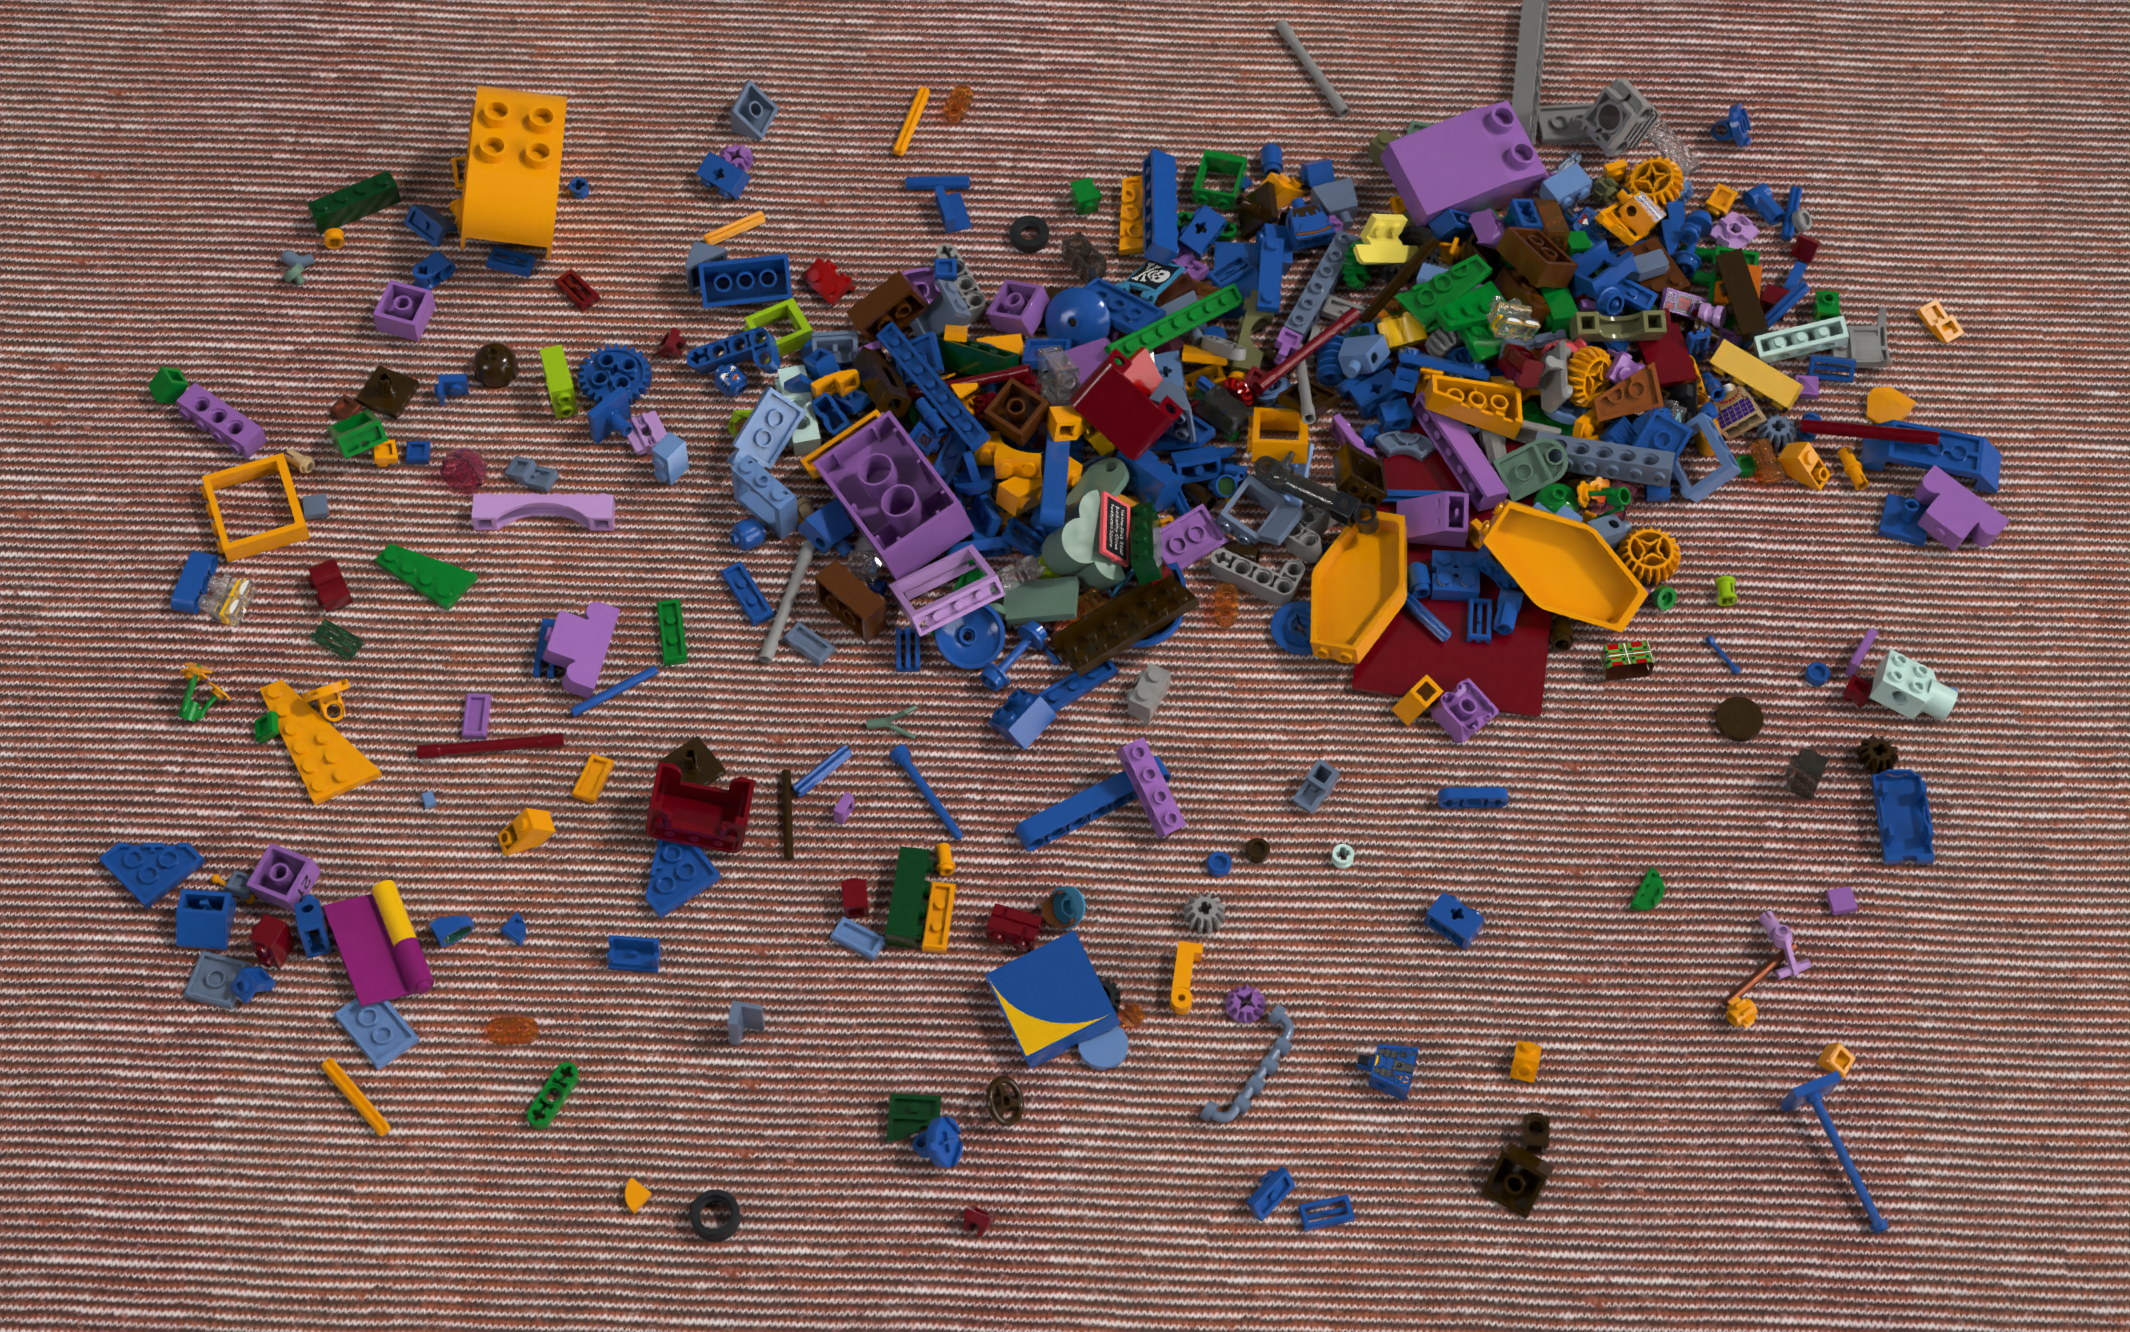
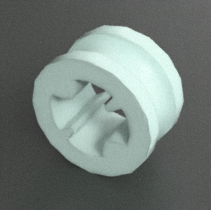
M1339 844L1334 847L1332 863L1340 869L1350 867L1354 858L1353 849L1347 844ZM1339 853H1345V856L1348 855L1346 860H1341Z

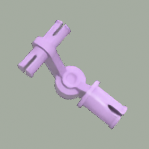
M1767 911L1769 918L1765 912L1762 913L1759 917V922L1768 932V938L1774 941V945L1784 950L1788 965L1775 970L1778 980L1790 975L1795 977L1799 975V972L1812 968L1808 958L1799 962L1795 961L1791 947L1792 931L1787 925H1781L1772 911Z

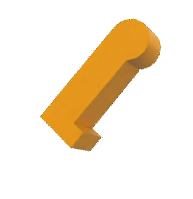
M1178 942L1170 1008L1175 1014L1185 1015L1191 1010L1193 998L1190 992L1193 963L1194 961L1201 962L1203 944Z

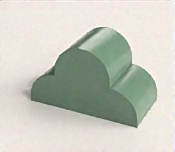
M1098 490L1088 492L1065 508L1063 527L1049 534L1042 547L1044 561L1053 572L1063 576L1075 574V576H1078L1080 585L1092 592L1106 591L1126 579L1122 565L1112 562L1110 558L1099 553L1101 499Z

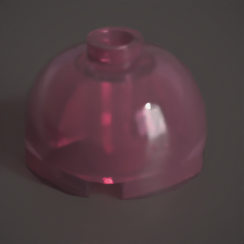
M457 448L447 454L441 462L440 474L443 480L452 489L454 487L463 489L460 492L462 494L477 492L487 478L486 461L473 449Z

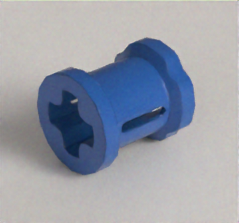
M1805 412L1801 418L1822 421V418L1814 412ZM1800 427L1796 430V436L1801 441L1811 442L1816 438L1814 433L1800 432Z

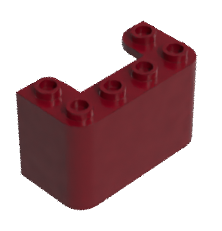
M659 761L645 827L646 834L658 840L726 853H738L741 851L756 780L746 777L734 778L730 782L729 790L700 785L694 782L680 781L682 772L678 766L673 763Z

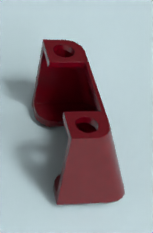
M1115 348L1072 394L1070 402L1076 411L1101 432L1109 442L1113 443L1127 458L1138 460L1176 421L1184 410L1168 395L1157 406L1124 375L1133 363ZM1114 358L1119 359L1122 362L1123 367L1117 365L1114 361ZM1165 405L1170 406L1173 409L1174 414L1169 413L1166 410Z

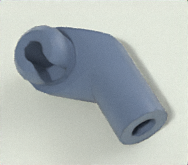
M285 250L281 255L282 261L290 267H293L298 262L303 267L315 264L312 253L299 256L291 250Z

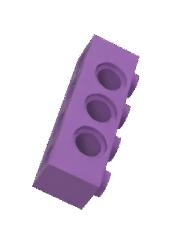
M194 383L176 400L179 407L178 412L186 421L191 420L202 432L207 431L212 434L218 443H225L236 455L241 454L249 459L267 441L262 427L197 383Z
M1142 737L1116 750L1157 837H1163L1185 826L1186 823L1145 738Z

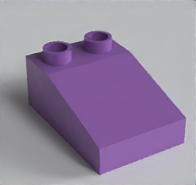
M1509 101L1469 110L1389 142L1380 156L1415 225H1418V227L1425 226V228L1430 227L1429 222L1448 208L1472 215V213L1485 211L1488 208L1494 210L1510 205L1511 199H1529L1547 173Z
M890 410L813 462L826 485L839 500L846 513L896 581L914 573L975 531L960 501Z

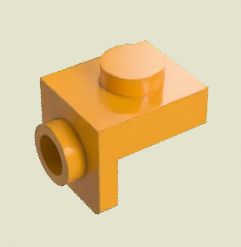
M1718 183L1711 197L1705 202L1706 208H1708L1707 211L1717 217L1719 215L1726 217L1738 196V192Z
M1455 237L1452 244L1439 241L1441 257H1438L1439 261L1452 265L1454 259L1458 260L1460 256L1459 238Z
M1517 1040L1510 1077L1533 1083L1539 1066L1542 1046L1528 1041Z

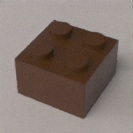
M1011 377L984 410L985 422L1023 447L1048 416L1049 401Z

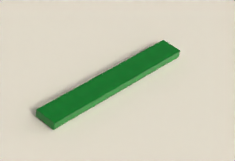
M1235 283L1107 345L1104 347V350L1109 355L1117 348L1126 358L1131 357L1140 347H1146L1150 351L1242 305L1244 300ZM1114 358V361L1117 365H1122V362L1119 359Z

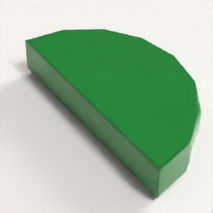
M1650 867L1629 909L1648 911L1655 908L1661 902L1665 885L1660 878L1659 872Z

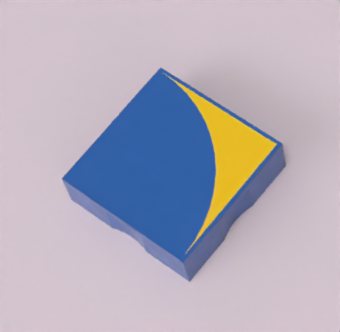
M1075 930L985 974L1030 1069L1064 1053L1068 1048L1077 1043L1090 1040L1121 1024Z

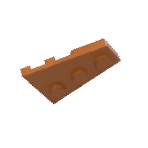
M1651 362L1591 399L1596 422L1647 411L1652 408L1664 407L1654 362Z

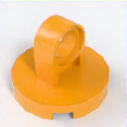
M344 679L302 693V697L305 703L316 699L323 718L329 722H336L341 720L345 714V707L339 691L350 688L348 679ZM331 704L339 708L340 712L336 718H331L327 714V708Z

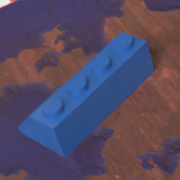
M788 253L698 263L703 308L793 298Z

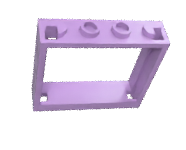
M973 544L888 585L896 604L920 637L1005 595L998 575ZM973 560L975 563L969 565L968 561ZM976 567L985 576L917 610L909 602V600ZM994 587L996 590L993 593H991L990 588ZM925 620L927 625L920 628V622Z

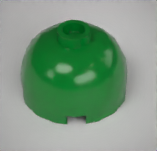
M1552 483L1541 488L1533 501V506L1540 502L1541 505L1553 513L1558 512L1564 504L1576 513L1579 511L1576 493L1570 487L1560 483Z

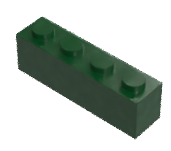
M389 170L311 201L307 203L313 224L318 233L322 235L330 228H339L400 203L401 198L398 185Z
M943 331L936 334L944 369L949 368L955 370L958 374L975 376L1018 366V353L967 339V342L944 340ZM1008 381L999 382L997 386H1004Z
M1152 501L1130 507L1131 565L1140 585L1163 579L1161 521Z
M900 846L885 931L886 945L915 948L916 941L922 938L923 925H919L920 917L925 918L927 903H923L924 895L929 896L930 881H927V876L933 873L934 859H930V850Z

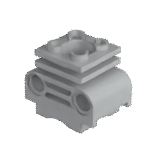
M1615 78L1610 86H1605L1602 89L1595 103L1581 119L1583 124L1580 129L1585 131L1605 152L1604 155L1606 157H1615L1622 154L1628 147L1637 148L1661 114L1626 78Z

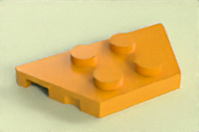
M1621 201L1604 209L1594 217L1600 224L1630 247L1650 233L1647 232L1641 238L1635 233L1618 211L1624 205Z

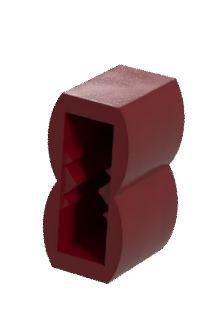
M335 558L308 568L310 575L306 578L311 590L316 588L318 592L314 594L319 608L324 606L327 613L353 602Z

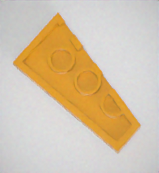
M1142 175L1122 178L1119 256L1143 252Z

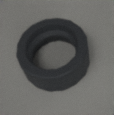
M712 1189L701 1193L694 1200L690 1209L691 1223L695 1233L709 1242H721L730 1238L740 1225V1209L736 1199L729 1192L721 1189ZM711 1203H722L729 1207L731 1218L725 1226L718 1229H710L705 1227L700 1220L702 1209Z

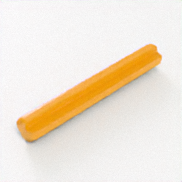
M919 87L893 147L895 155L903 156L930 95V90L927 87Z
M333 1058L326 1059L321 1064V1067L379 1136H384L388 1133L390 1126L335 1060Z

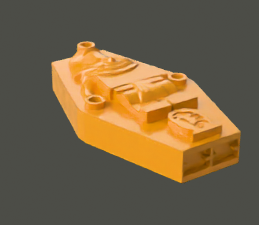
M1505 499L1503 503L1499 502L1493 510L1494 516L1491 521L1485 522L1479 533L1481 536L1479 539L1527 597L1543 610L1622 633L1649 593L1597 530L1584 522Z
M1377 511L1379 527L1372 534L1359 532L1356 523L1352 528L1346 526L1314 567L1311 582L1310 635L1313 656L1321 659H1334L1338 662L1359 664L1404 605L1407 598V526L1404 515ZM1365 517L1362 520L1367 521L1371 517Z

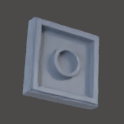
M202 951L183 995L186 999L232 1010L238 996L230 989V986L242 968H250V963Z

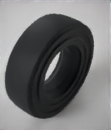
M1032 215L1016 219L1010 228L1012 245L1025 253H1034L1042 250L1049 240L1047 223L1043 219ZM1025 229H1034L1037 231L1038 236L1035 239L1029 240L1023 238L1021 233Z

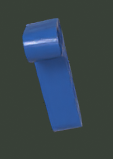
M762 327L694 348L687 355V363L700 374L716 371L722 364L724 366L737 364L752 358L755 364L767 374L777 372L781 365L776 340ZM763 337H766V338H765V341H764L763 343L759 344L760 340H761ZM745 344L744 348L739 351V347ZM724 351L723 355L718 358L719 353ZM770 357V361L764 364L765 360Z

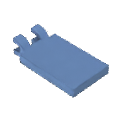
M767 386L731 444L737 449L730 454L726 461L734 466L749 455L763 468L766 467L771 470L807 411L772 387Z

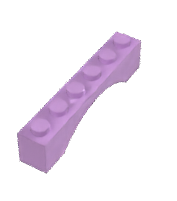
M582 493L474 494L471 518L474 530H499L505 525L521 518L537 515H554L572 519L591 531H614L616 506L614 495L605 493L598 495H585Z

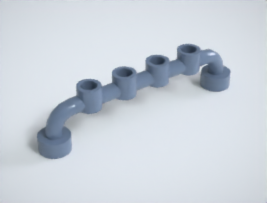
M1277 1004L1267 1021L1275 1026L1281 1023L1284 1027V1032L1264 1058L1257 1071L1249 1079L1245 1088L1235 1099L1231 1108L1225 1113L1217 1111L1219 1105L1210 1100L1201 1112L1200 1118L1206 1122L1212 1119L1220 1123L1232 1121L1239 1113L1243 1115L1247 1113L1253 1103L1249 1100L1253 1093L1256 1095L1260 1094L1266 1085V1082L1263 1081L1265 1075L1269 1074L1272 1076L1280 1064L1276 1061L1281 1054L1285 1057L1293 1046L1289 1041L1294 1033V1025L1285 1014L1286 1008Z

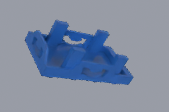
M1887 769L1879 774H1873L1871 784L1884 865L1901 864L1903 860H1913L1915 864H1933L1935 860L1932 846L1934 833L1928 797L1925 795L1927 792L1925 781H1922L1921 774H1916L1911 769Z

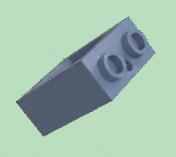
M1249 474L1215 522L1223 532L1234 536L1240 544L1256 545L1260 540L1259 534L1287 500ZM1243 493L1271 512L1257 532H1254L1229 514Z

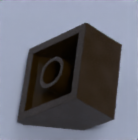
M1509 1142L1502 1150L1481 1194L1527 1219L1543 1192L1555 1166Z

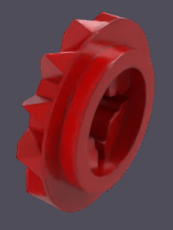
M1228 377L1222 383V390L1244 408H1248L1254 402L1250 388L1241 380Z

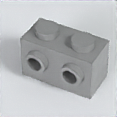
M1149 663L1146 670L1142 669L1137 678V686L1135 689H1130L1126 701H1128V714L1150 723L1170 687L1171 672Z

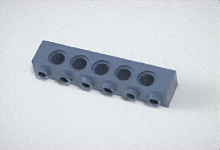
M1338 230L1284 324V327L1303 335L1300 342L1303 345L1309 339L1313 325H1317L1321 317V311L1329 296L1334 295L1345 275L1342 273V264L1346 259L1345 253L1349 251L1348 246H1352L1353 241L1359 240V237Z
M1537 431L1536 439H1554L1565 448L1568 455L1566 472L1669 487L1675 452ZM1558 449L1551 450L1548 455L1549 460L1553 463L1559 462L1562 459L1561 451Z

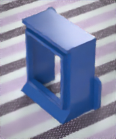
M1600 240L1585 253H1576L1570 257L1578 267L1568 285L1596 300L1598 294L1604 288L1614 286L1630 274V272H1638L1633 252L1627 251L1620 257H1616L1610 254L1606 240ZM1604 263L1609 265L1607 269L1594 279L1587 277Z

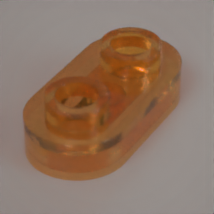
M959 85L952 90L944 106V118L946 121L959 123L965 118L973 102V91L970 87Z
M1231 583L1220 584L1215 591L1214 621L1223 628L1233 626L1238 616L1239 591ZM1228 596L1230 599H1224L1223 597Z
M530 1017L496 1018L489 1023L487 1028L489 1039L497 1045L530 1044L539 1036L537 1022ZM524 1026L530 1027L527 1031L521 1030ZM498 1027H504L502 1031H496Z

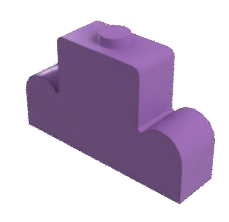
M1936 465L1924 476L1915 490L1916 499L1923 505H1930L1918 521V525L1953 551L1959 547L1968 535H1971L1972 541L1976 545L1988 547L2010 521Z
M592 602L588 605L583 617L560 611L553 627L548 626L544 640L548 642L542 658L546 662L566 668L562 677V685L568 692L587 699L591 697L620 609L602 602Z

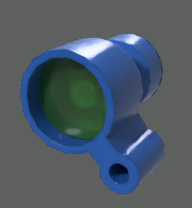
M1242 471L1235 472L1232 476L1227 474L1220 475L1212 479L1208 483L1207 488L1212 490L1219 498H1228L1235 494L1238 488L1237 482L1244 480L1246 475Z

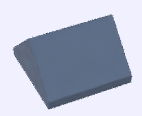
M750 79L746 81L730 111L731 129L734 133L762 140L779 107Z
M694 241L685 264L687 288L690 296L701 291L698 263L728 260L727 251L724 247Z

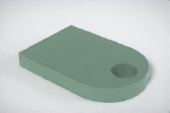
M1540 438L1494 460L1493 463L1509 491L1512 501L1516 502L1558 481L1567 470L1568 455L1565 448L1558 441L1550 438ZM1553 449H1558L1562 453V459L1557 463L1551 462L1548 457L1549 452Z
M1108 458L1090 466L1066 497L1065 508L1093 490H1098L1100 499L1101 492L1103 491L1118 497L1129 481V472L1124 462L1119 459Z

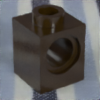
M1537 1112L1524 1114L1521 1123L1520 1148L1533 1154H1546L1549 1146L1550 1116H1543V1114ZM1530 1129H1536V1130H1538L1541 1134H1540V1135H1534V1134H1532L1529 1130H1530Z

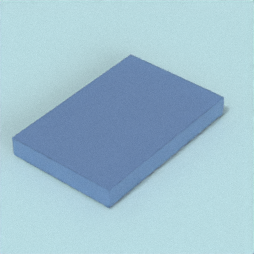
M355 998L333 1014L335 1019L378 1071L420 1041L416 1033L389 1001L360 1007L358 999Z

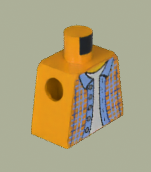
M1625 186L1616 195L1624 204L1618 210L1620 215L1640 238L1653 229L1667 215L1643 191L1633 195Z

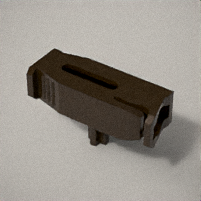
M862 346L852 366L858 371L859 379L872 400V403L867 405L864 410L867 413H871L877 405L879 411L886 413L890 410L895 416H904L912 401L896 367L891 361L886 359L887 357L883 351Z

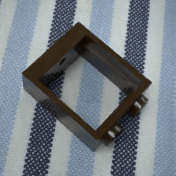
M1346 441L1332 457L1336 490L1346 492L1360 499L1361 503H1369L1376 508L1388 495L1383 462Z

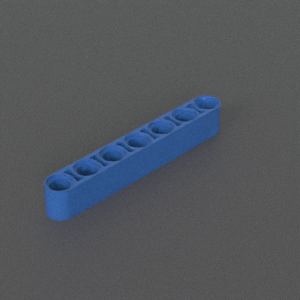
M1048 428L1045 442L1039 525L1063 527L1070 441L1054 442Z
M1153 756L1167 783L1171 779V774L1159 756ZM1124 770L1020 822L1014 831L1025 849L1033 851L1137 799L1138 796Z

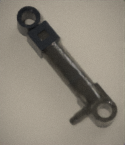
M1288 451L1281 462L1270 456H1262L1256 460L1254 470L1257 479L1271 490L1284 496L1286 493L1331 514L1332 519L1351 528L1356 523L1358 531L1363 534H1372L1378 529L1379 518L1372 504L1361 503L1360 499L1346 492H1335L1295 473L1294 468L1289 466L1295 456L1293 451ZM1265 470H1271L1269 473H1263ZM1365 517H1371L1367 521L1362 520Z

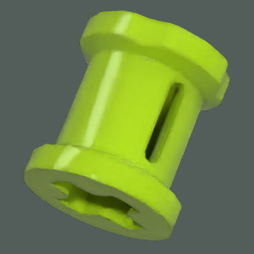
M1721 576L1715 580V587L1718 588V605L1732 606L1737 603V595L1734 590L1736 580L1734 577Z

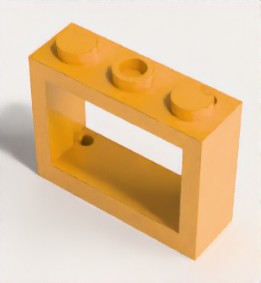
M1254 407V415L1249 416L1247 452H1252L1251 462L1307 464L1308 425L1302 421L1301 413L1293 409ZM1260 430L1298 431V440L1259 439Z

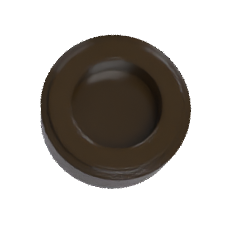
M1253 838L1248 841L1245 855L1249 861L1263 863L1268 859L1270 846L1267 841L1262 838Z

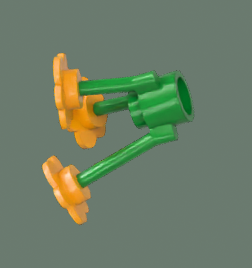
M1601 476L1596 477L1595 481H1591L1589 484L1581 481L1580 485L1577 486L1578 502L1581 503L1583 508L1587 507L1591 499H1596L1598 503H1603L1606 499L1607 503L1614 507L1599 516L1595 513H1590L1588 510L1584 511L1581 516L1583 517L1582 522L1586 524L1591 520L1623 511V505L1629 504L1631 499L1628 488L1610 487L1609 480L1603 479Z
M185 662L184 665L188 666V668L180 669V673L188 680V684L177 716L195 723L197 718L203 719L205 712L217 698L222 700L225 697L229 701H231V698L222 688L209 681L208 684L212 687L210 692L213 695L202 709H199L200 704L191 700L196 682H199L201 679L207 680L208 677L204 673H212L213 670L200 664Z

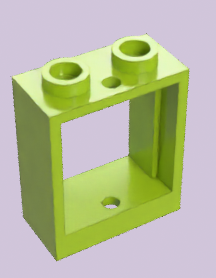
M790 298L745 317L743 332L757 327H764L788 317L796 332L776 340L779 357L803 348L804 344L812 339L813 329L795 300ZM763 338L760 340L759 344L764 342ZM770 357L765 360V363L770 361Z
M562 344L539 349L544 376L556 419L579 414L574 387Z

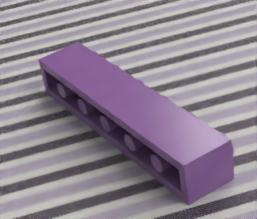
M1424 392L1418 393L1411 405L1414 416L1464 491L1469 493V498L1476 509L1483 511L1495 508L1499 502L1503 503L1509 491L1462 421L1425 409Z

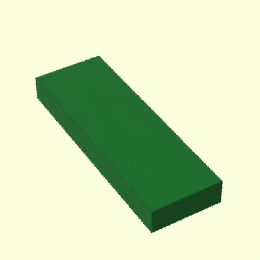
M680 599L657 602L664 666L688 663Z

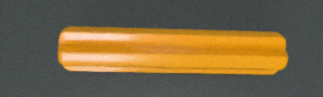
M757 211L704 235L705 243L714 245L765 223V216L762 211Z

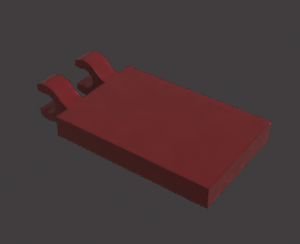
M1668 308L1659 309L1665 310L1667 332L1660 340L1636 341L1643 364L1646 366L1651 362L1655 363L1660 389L1697 381V375L1679 324L1671 323Z

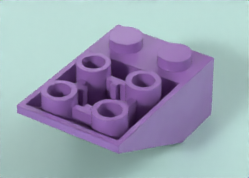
M1441 492L1397 501L1396 514L1405 516L1407 543L1465 547L1468 535L1469 493Z

